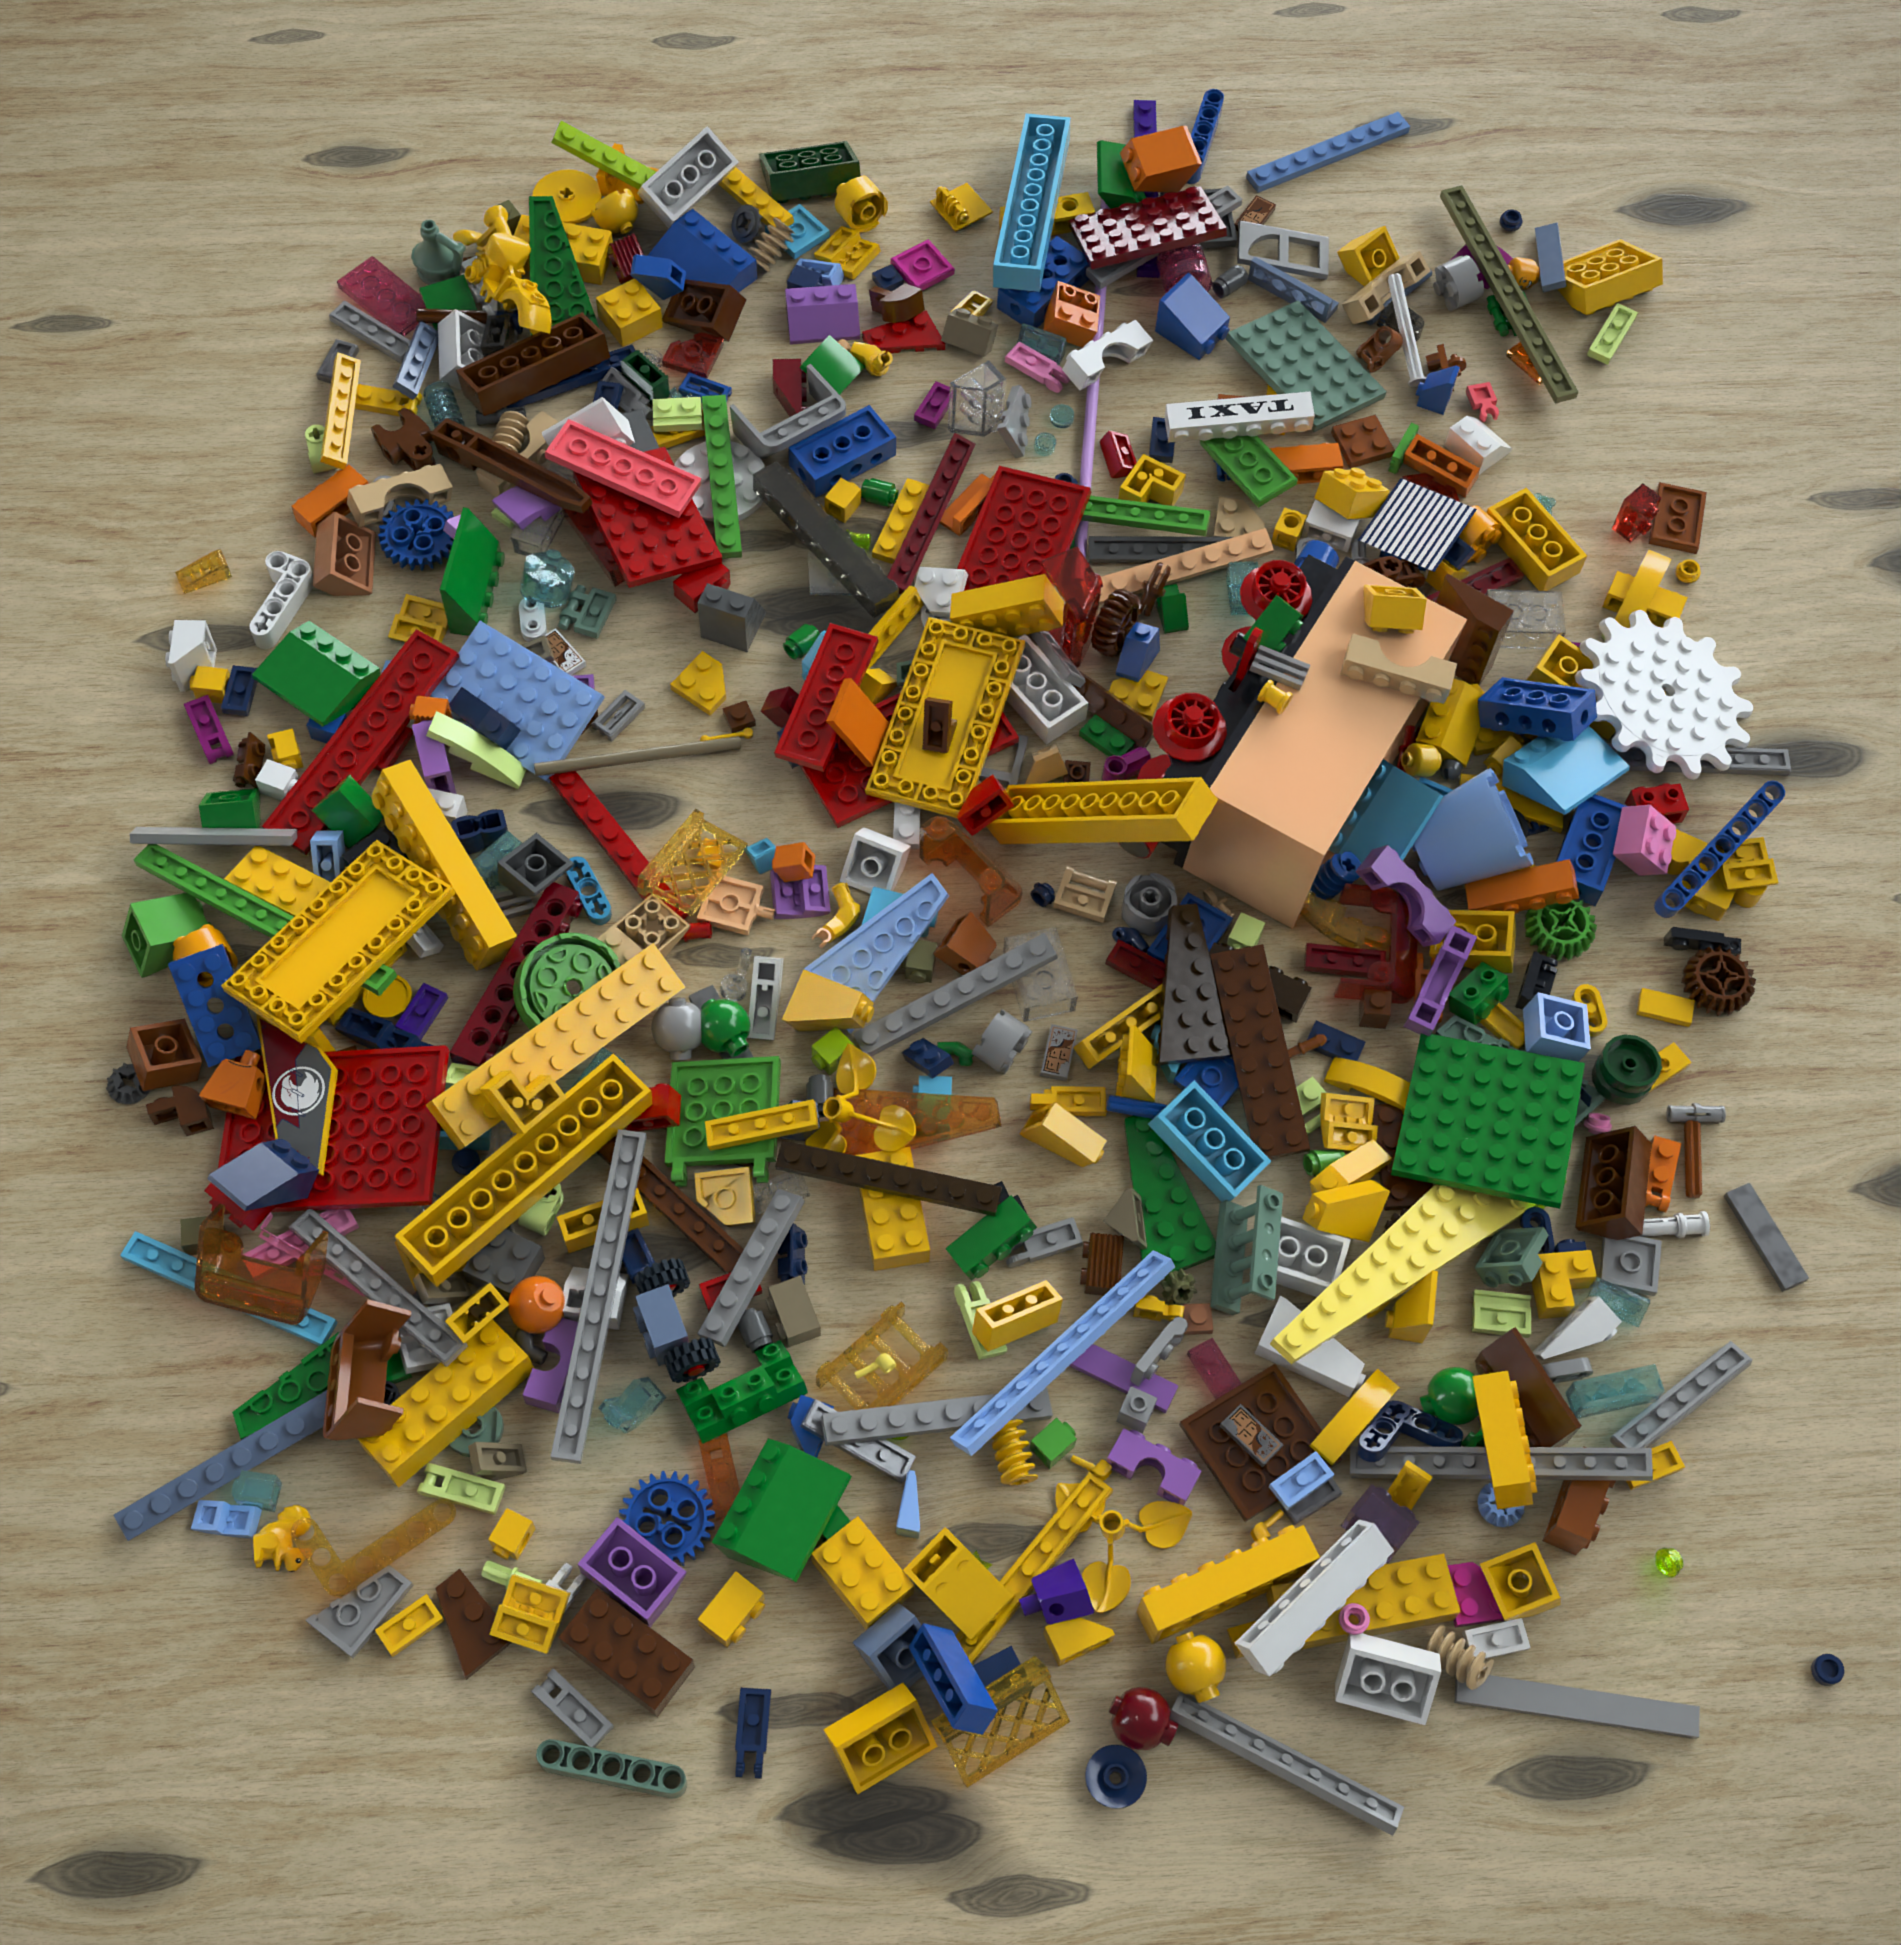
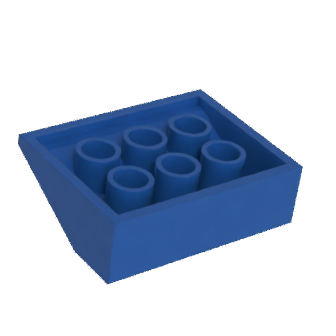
M693 208L672 224L648 254V256L671 259L686 271L685 279L731 285L738 292L757 280L756 259Z

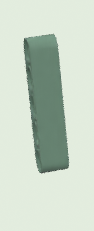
M554 1739L543 1741L537 1749L536 1757L540 1766L551 1774L670 1799L681 1797L687 1789V1779L684 1771L679 1766ZM556 1749L560 1751V1756L556 1762L552 1764L544 1762V1756L549 1750ZM588 1756L590 1758V1763L586 1769L577 1770L574 1768V1762L578 1757ZM610 1762L620 1764V1770L614 1776L604 1774V1769ZM641 1768H646L651 1771L650 1778L643 1783L636 1782L634 1780L635 1773ZM672 1774L680 1776L681 1783L677 1788L668 1789L664 1786L668 1776Z

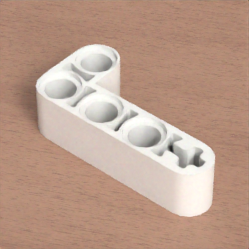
M273 551L265 559L270 578L276 585L250 623V631L254 642L260 649H270L276 645L313 588V574L309 563L282 551Z

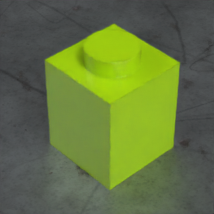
M835 1026L811 1046V1060L819 1070L822 1071L824 1069L831 1075L838 1069L840 1058L847 1044H854Z

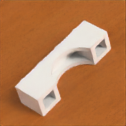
M1136 320L1128 324L1123 323L1114 332L1110 333L1108 331L1095 342L1091 340L1079 351L1075 349L1070 352L1066 357L1067 362L1062 370L1075 386L1082 390L1095 383L1105 368L1102 361L1103 357H1117L1127 363H1131L1145 355L1153 339Z

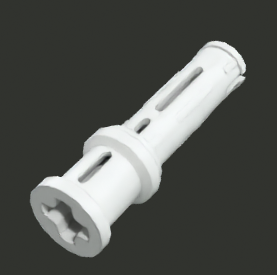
M1701 1211L1698 1215L1677 1213L1673 1217L1644 1219L1643 1234L1641 1236L1675 1235L1679 1238L1692 1234H1701L1703 1237L1708 1236L1710 1232L1709 1217L1707 1212Z

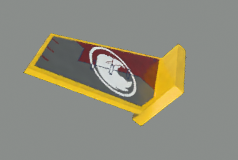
M256 1013L275 1140L283 1139L289 1142L291 1147L307 1157L310 1163L319 1169L318 1174L323 1176L338 1070L324 1052L336 1050L320 1028H317L301 1044Z

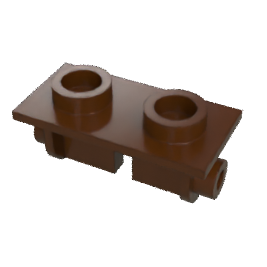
M248 732V737L243 738L238 744L237 761L243 764L236 765L233 781L235 786L239 788H244L246 784L258 788L255 779L262 769L265 744L251 732Z

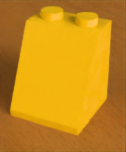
M803 969L782 1020L799 1032L832 1030L835 1026L838 1029L864 1028L865 1023L870 1022L872 1019L874 1003L860 991Z

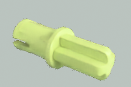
M491 1560L485 1563L481 1573L483 1578L506 1586V1590L512 1574L542 1583L540 1579H535L518 1572L519 1569L517 1567L511 1569Z

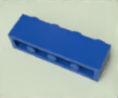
M923 1623L909 1645L913 1657L952 1728L983 1735L998 1712L997 1707L954 1632L950 1629Z

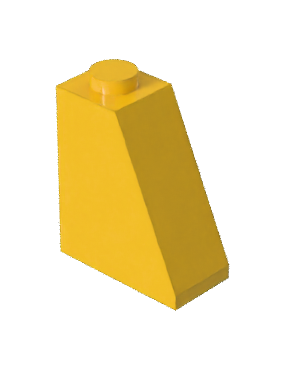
M1056 1102L1033 1111L1019 1133L1022 1137L1081 1167L1093 1163L1096 1164L1104 1154L1103 1147L1107 1142L1106 1139Z
M1367 1180L1312 1193L1302 1219L1316 1230L1370 1242L1390 1191L1376 1181Z
M490 1282L482 1286L463 1302L444 1322L464 1344L509 1304Z

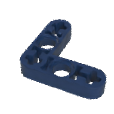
M1392 1400L1383 1406L1361 1435L1357 1453L1365 1461H1380L1401 1433L1432 1447H1461L1464 1435L1460 1428L1451 1423L1445 1422L1404 1402ZM1416 1424L1426 1425L1429 1429L1418 1428ZM1379 1428L1387 1429V1430H1389L1391 1433H1389V1434H1384V1433L1379 1432L1377 1429H1379Z

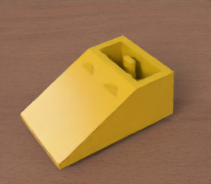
M1130 1024L1128 1034H1123L1117 1063L1118 1082L1116 1083L1115 1096L1155 1102L1157 1066L1155 1065L1158 1051L1133 1024Z
M946 1527L903 1569L912 1581L971 1641L1014 1598Z

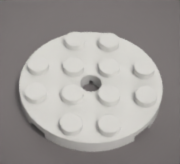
M705 441L685 451L674 465L702 478L701 485L692 499L704 522L705 520L714 522ZM731 441L738 519L740 521L753 514L763 503L766 497L768 477L765 465L760 457L755 456L748 447Z

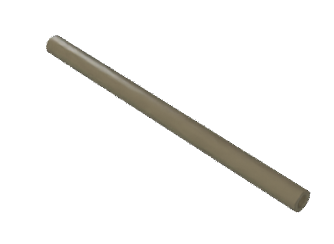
M736 736L534 763V770L536 776L706 754L741 749L740 737Z

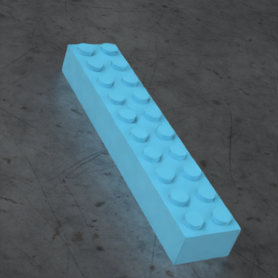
M1025 114L993 263V287L1040 292L1070 142L1071 117Z

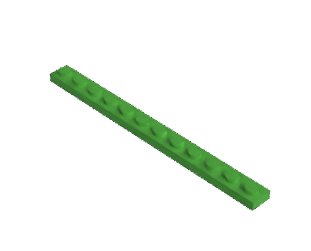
M148 844L133 859L137 867L270 938L275 936L294 918L292 915L157 844ZM383 964L361 986L380 996L395 980L397 974L394 969Z

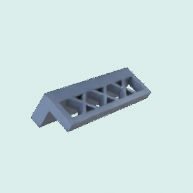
M1257 257L1251 260L1248 280L1290 304L1299 300L1315 318L1324 323L1337 310L1339 302Z

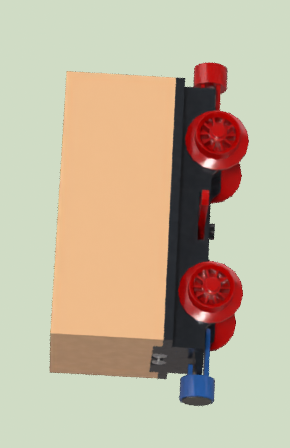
M1319 540L1308 541L1294 564L1285 560H1272L1264 563L1261 567L1253 569L1244 578L1240 588L1241 603L1246 612L1255 621L1276 595L1304 615L1300 620L1303 622L1302 627L1294 636L1291 633L1284 640V643L1287 645L1281 652L1310 664L1300 691L1250 671L1258 652L1257 649L1263 630L1255 627L1247 641L1243 637L1252 626H1245L1233 631L1225 639L1221 650L1222 663L1230 675L1229 679L1221 685L1213 701L1199 693H1183L1166 701L1156 711L1152 722L1153 736L1159 747L1167 754H1162L1148 760L1141 767L1137 780L1202 777L1218 801L1193 841L1161 842L1177 851L1173 864L1291 929L1294 928L1312 898L1310 889L1320 866L1335 855L1328 849L1380 763L1384 759L1393 764L1399 754L1398 748L1403 742L1405 727L1408 725L1416 726L1430 702L1419 696L1403 694L1398 690L1379 687L1373 683L1360 679H1351L1346 675L1340 674L1352 634L1379 641L1383 654L1391 662L1403 667H1415L1425 663L1431 656L1449 661L1467 621L1466 618L1427 599L1423 630H1414L1413 634L1398 632V629L1388 628L1387 632L1373 631L1372 627H1369L1365 622L1364 585L1404 586L1347 556L1339 568L1336 569L1339 563L1337 552L1330 545ZM1259 662V664L1274 670V668ZM1285 672L1283 673V674H1286V675L1291 676V677H1293V678L1299 679V678H1297V677H1295V676H1292V675H1290V674H1287V673H1285ZM1268 680H1272L1274 685L1284 692H1291L1293 694L1292 700L1282 714H1278L1276 709L1268 703L1257 700L1261 689ZM1159 842L1118 843L1133 856L1149 858Z

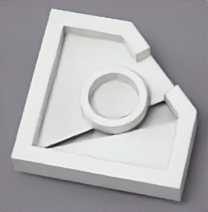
M920 567L914 587H916L921 600L933 616L950 617L951 594L964 591L968 573L965 569Z

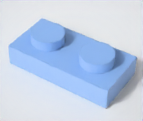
M1315 1451L1273 1481L1269 1488L1284 1508L1289 1510L1332 1479L1335 1474L1317 1451Z

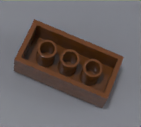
M596 1588L558 1637L562 1646L657 1718L695 1668L692 1658L598 1588Z

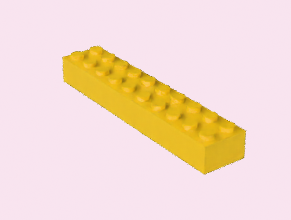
M1202 777L1008 785L1006 791L1014 807L986 827L1000 844L1193 841L1205 820L1211 814L1218 799Z
M652 943L426 1104V1107L457 1149L461 1150L503 1120L480 1090L483 1085L500 1071H512L524 1088L539 1075H550L554 1081H557L680 992L685 986L655 944Z
M614 1053L565 1093L567 1098L525 1134L517 1133L395 1235L399 1249L436 1287L616 1136L618 1129L623 1130L653 1104L651 1090Z

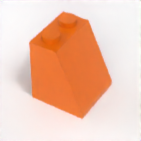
M1179 126L1131 138L1120 152L1134 191L1179 192L1202 164L1187 126Z

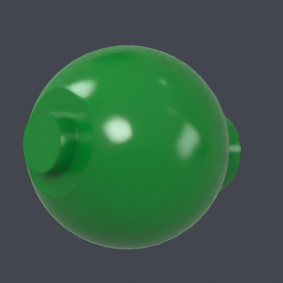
M710 999L701 1006V1043L713 1052H728L731 1058L745 1052L749 1047L746 1039L750 1033V1019L746 1010L737 1002L728 999Z
M1449 1367L1437 1372L1427 1386L1428 1394L1420 1397L1423 1411L1453 1425H1464L1473 1421L1479 1415L1472 1378L1475 1375L1469 1370L1460 1367Z

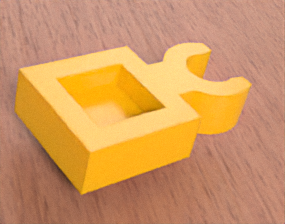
M1145 1295L1134 1305L1133 1317L1160 1322L1161 1319H1165L1171 1322L1175 1317L1183 1318L1184 1306L1166 1305L1165 1301H1160L1155 1296Z

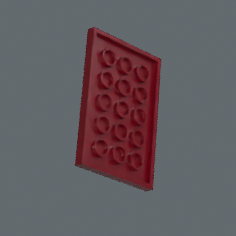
M1201 186L1189 187L1184 191L1176 193L1168 192L1164 196L1156 198H1145L1138 203H1124L1112 209H1101L1090 215L1080 214L1074 219L1069 220V227L1091 270L1227 236L1225 224Z

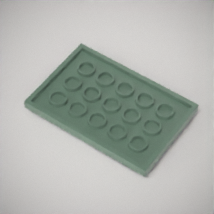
M1299 300L1227 333L1226 340L1277 394L1311 392L1315 414L1312 427L1313 432L1384 399L1387 393Z

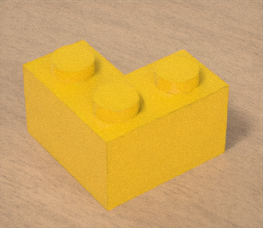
M1143 454L1120 486L1118 499L1145 503L1152 499L1162 505L1174 506L1183 493L1186 474Z
M500 1071L480 1088L481 1092L512 1132L525 1134L567 1098L550 1075H539L524 1088L512 1071Z
M1591 1250L1538 1254L1543 1263L1531 1283L1539 1319L1567 1317L1575 1306L1571 1289L1590 1287L1597 1277Z

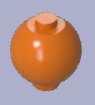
M544 1276L525 1278L510 1293L508 1299L510 1318L518 1328L527 1333H546L556 1327L564 1317L565 1298L563 1290L550 1278Z

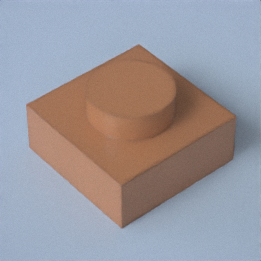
M1211 1303L1182 1305L1184 1306L1183 1318L1188 1323V1328L1184 1335L1213 1333Z

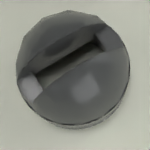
M1444 759L1440 770L1442 777L1446 780L1457 779L1461 774L1463 765L1452 759Z

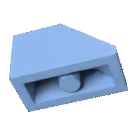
M343 830L316 831L310 840L313 873L332 882L344 871L345 867L342 854L345 853Z

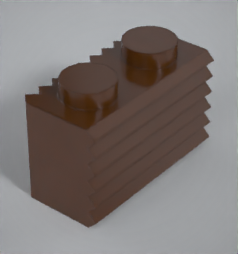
M1092 1232L1090 1233L1089 1242L1083 1241L1082 1258H1087L1086 1268H1081L1080 1285H1085L1084 1294L1104 1296L1121 1280L1124 1236Z

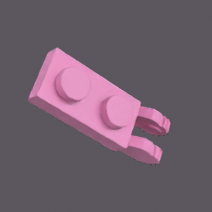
M1018 342L1005 356L1007 364L1045 384L1053 392L1059 393L1063 388L1062 383L1067 384L1070 381L1069 377L1063 372L1062 367L1058 366L1056 362L1021 342Z

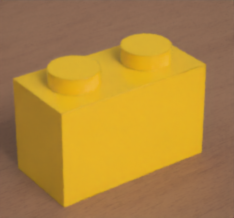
M735 1571L697 1619L699 1626L726 1648L732 1642L736 1644L746 1632L744 1626L752 1617L755 1620L765 1608L763 1603L765 1601L764 1592Z

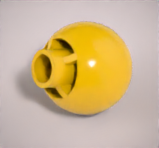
M1193 1631L1175 1637L1177 1643L1169 1648L1165 1661L1166 1673L1171 1684L1183 1694L1194 1695L1197 1703L1219 1696L1218 1685L1224 1679L1226 1673V1659L1221 1647L1206 1635L1199 1634L1194 1636Z

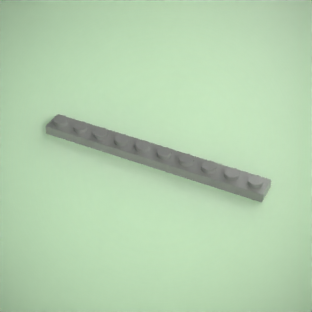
M1351 1446L1350 1448L1351 1478L1395 1479L1408 1460L1433 1476L1432 1479H1491L1485 1447L1391 1446L1384 1457L1377 1462H1368L1361 1459L1357 1453L1358 1446ZM1530 1447L1531 1462L1534 1466L1536 1480L1653 1481L1652 1448Z

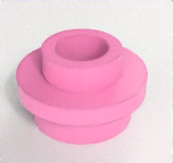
M1589 1113L1588 1118L1584 1120V1126L1588 1128L1590 1133L1595 1135L1609 1132L1612 1128L1611 1118L1601 1113Z
M1351 1603L1344 1606L1340 1611L1339 1623L1345 1632L1358 1635L1363 1633L1369 1626L1370 1617L1363 1606ZM1349 1616H1357L1359 1623L1356 1625L1351 1624Z

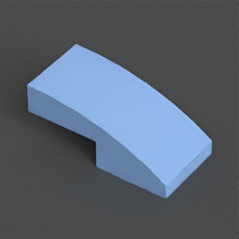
M199 1500L191 1529L215 1535L253 1539V1535L257 1531L262 1509L257 1506L230 1505L225 1501Z

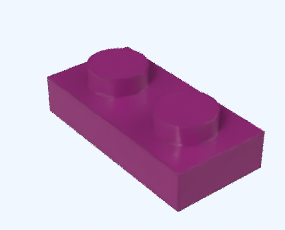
M935 381L915 412L914 421L936 429L956 398L957 390Z

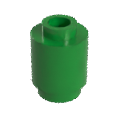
M875 478L865 479L861 488V498L865 499L866 502L889 508L891 504L896 503L898 490L894 483Z
M803 624L786 638L783 648L793 660L802 658L808 653L820 633L815 626Z

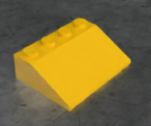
M1619 239L1563 261L1566 287L1560 288L1558 291L1572 308L1582 312V314L1590 315L1595 313L1596 310L1614 306L1619 301L1632 299L1637 294L1650 292L1653 288L1663 285L1662 258Z

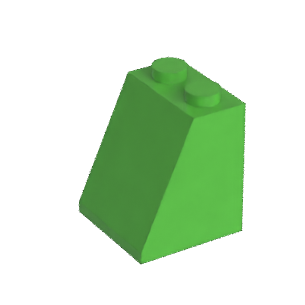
M188 893L130 903L122 938L141 978L169 967L168 963L174 961L173 943L178 937L186 936L200 929L203 925L211 923L207 922L204 916L201 902Z

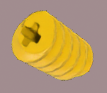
M1010 1420L991 1438L994 1440L992 1442V1449L997 1451L995 1453V1460L1000 1462L997 1469L1000 1473H1003L1000 1476V1481L1006 1485H1023L1038 1479V1475L1028 1473V1471L1035 1468V1464L1025 1462V1460L1032 1457V1452H1023L1022 1450L1029 1446V1441H1020V1438L1027 1434L1026 1430H1017V1427L1024 1423L1023 1420Z

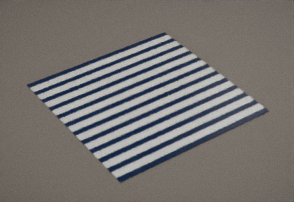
M1400 478L1358 540L1435 572L1477 509Z

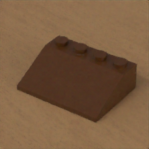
M1446 574L1436 603L1467 619L1449 661L1457 663L1455 675L1462 679V681L1468 684L1477 683L1480 685L1494 664L1514 610L1453 576Z

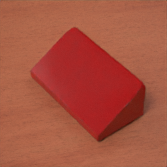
M1108 431L1099 443L1111 478L1127 477L1137 463L1128 435Z

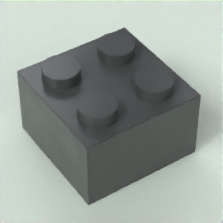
M505 1229L469 1259L463 1269V1273L467 1282L478 1288L491 1282L508 1302L511 1291L520 1281L536 1275L545 1256L542 1246Z

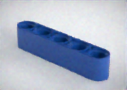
M1209 89L1205 92L1191 133V138L1202 164L1187 181L1188 184H1195L1201 179L1215 136L1224 101V94L1218 89Z

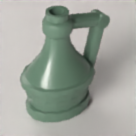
M433 220L423 221L420 228L423 241L413 248L411 254L412 262L417 267L420 279L425 284L431 285L460 276L463 253L466 247L462 243H456L443 233H440L438 226Z

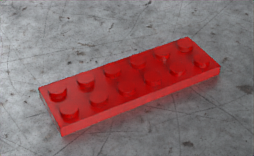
M829 624L774 754L776 758L822 772L825 771L839 737L826 720L844 679L852 678L860 688L879 642L877 636L836 624Z

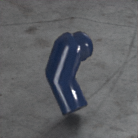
M1117 927L1112 932V937L1116 942L1121 940L1144 953H1147L1150 947L1135 928Z

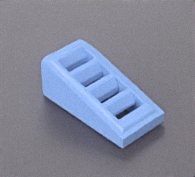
M800 258L796 264L822 273V284L825 286L840 285L844 279V273L839 263Z
M909 1470L906 1476L895 1533L900 1536L919 1539L920 1519L917 1479L915 1471Z

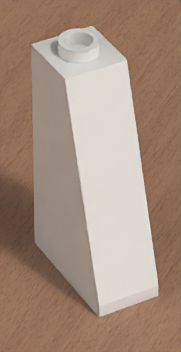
M1280 1296L1255 1354L1350 1398L1353 1390H1358L1364 1382L1366 1375L1361 1372L1365 1364L1334 1338L1325 1341L1320 1347L1292 1365L1270 1345L1271 1341L1302 1312L1286 1298Z

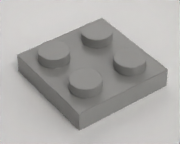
M1640 1236L1621 1240L1603 1237L1598 1285L1655 1296L1658 1290L1662 1241Z

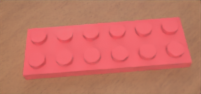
M570 419L567 420L545 451L546 459L678 518L701 485L702 478Z

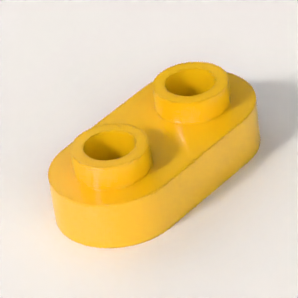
M1580 985L1574 991L1572 1001L1587 1004L1588 1022H1592L1595 1027L1589 1025V1035L1591 1037L1599 1036L1603 1033L1608 1022L1600 992L1592 985ZM1584 998L1588 1000L1589 1003H1584L1581 999Z

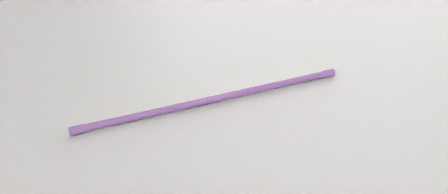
M1101 198L1100 208L1110 209ZM1095 285V294L1100 295L1098 332L1092 339L1094 342L1103 335L1107 286L1100 290ZM1100 376L1095 383L1087 386L1079 485L1091 487ZM1080 521L1075 533L1070 584L1076 588H1079L1081 582H1085L1086 577L1085 561L1089 521Z

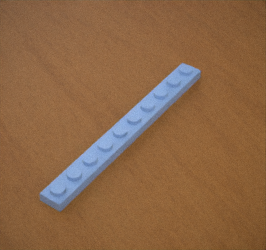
M1154 1250L1148 1254L950 1437L954 1446L970 1456L981 1449L988 1440L1000 1431L1016 1414L1023 1410L1058 1375L1064 1372L1099 1337L1105 1334L1113 1324L1123 1317L1155 1285L1163 1280L1175 1268L1172 1259Z

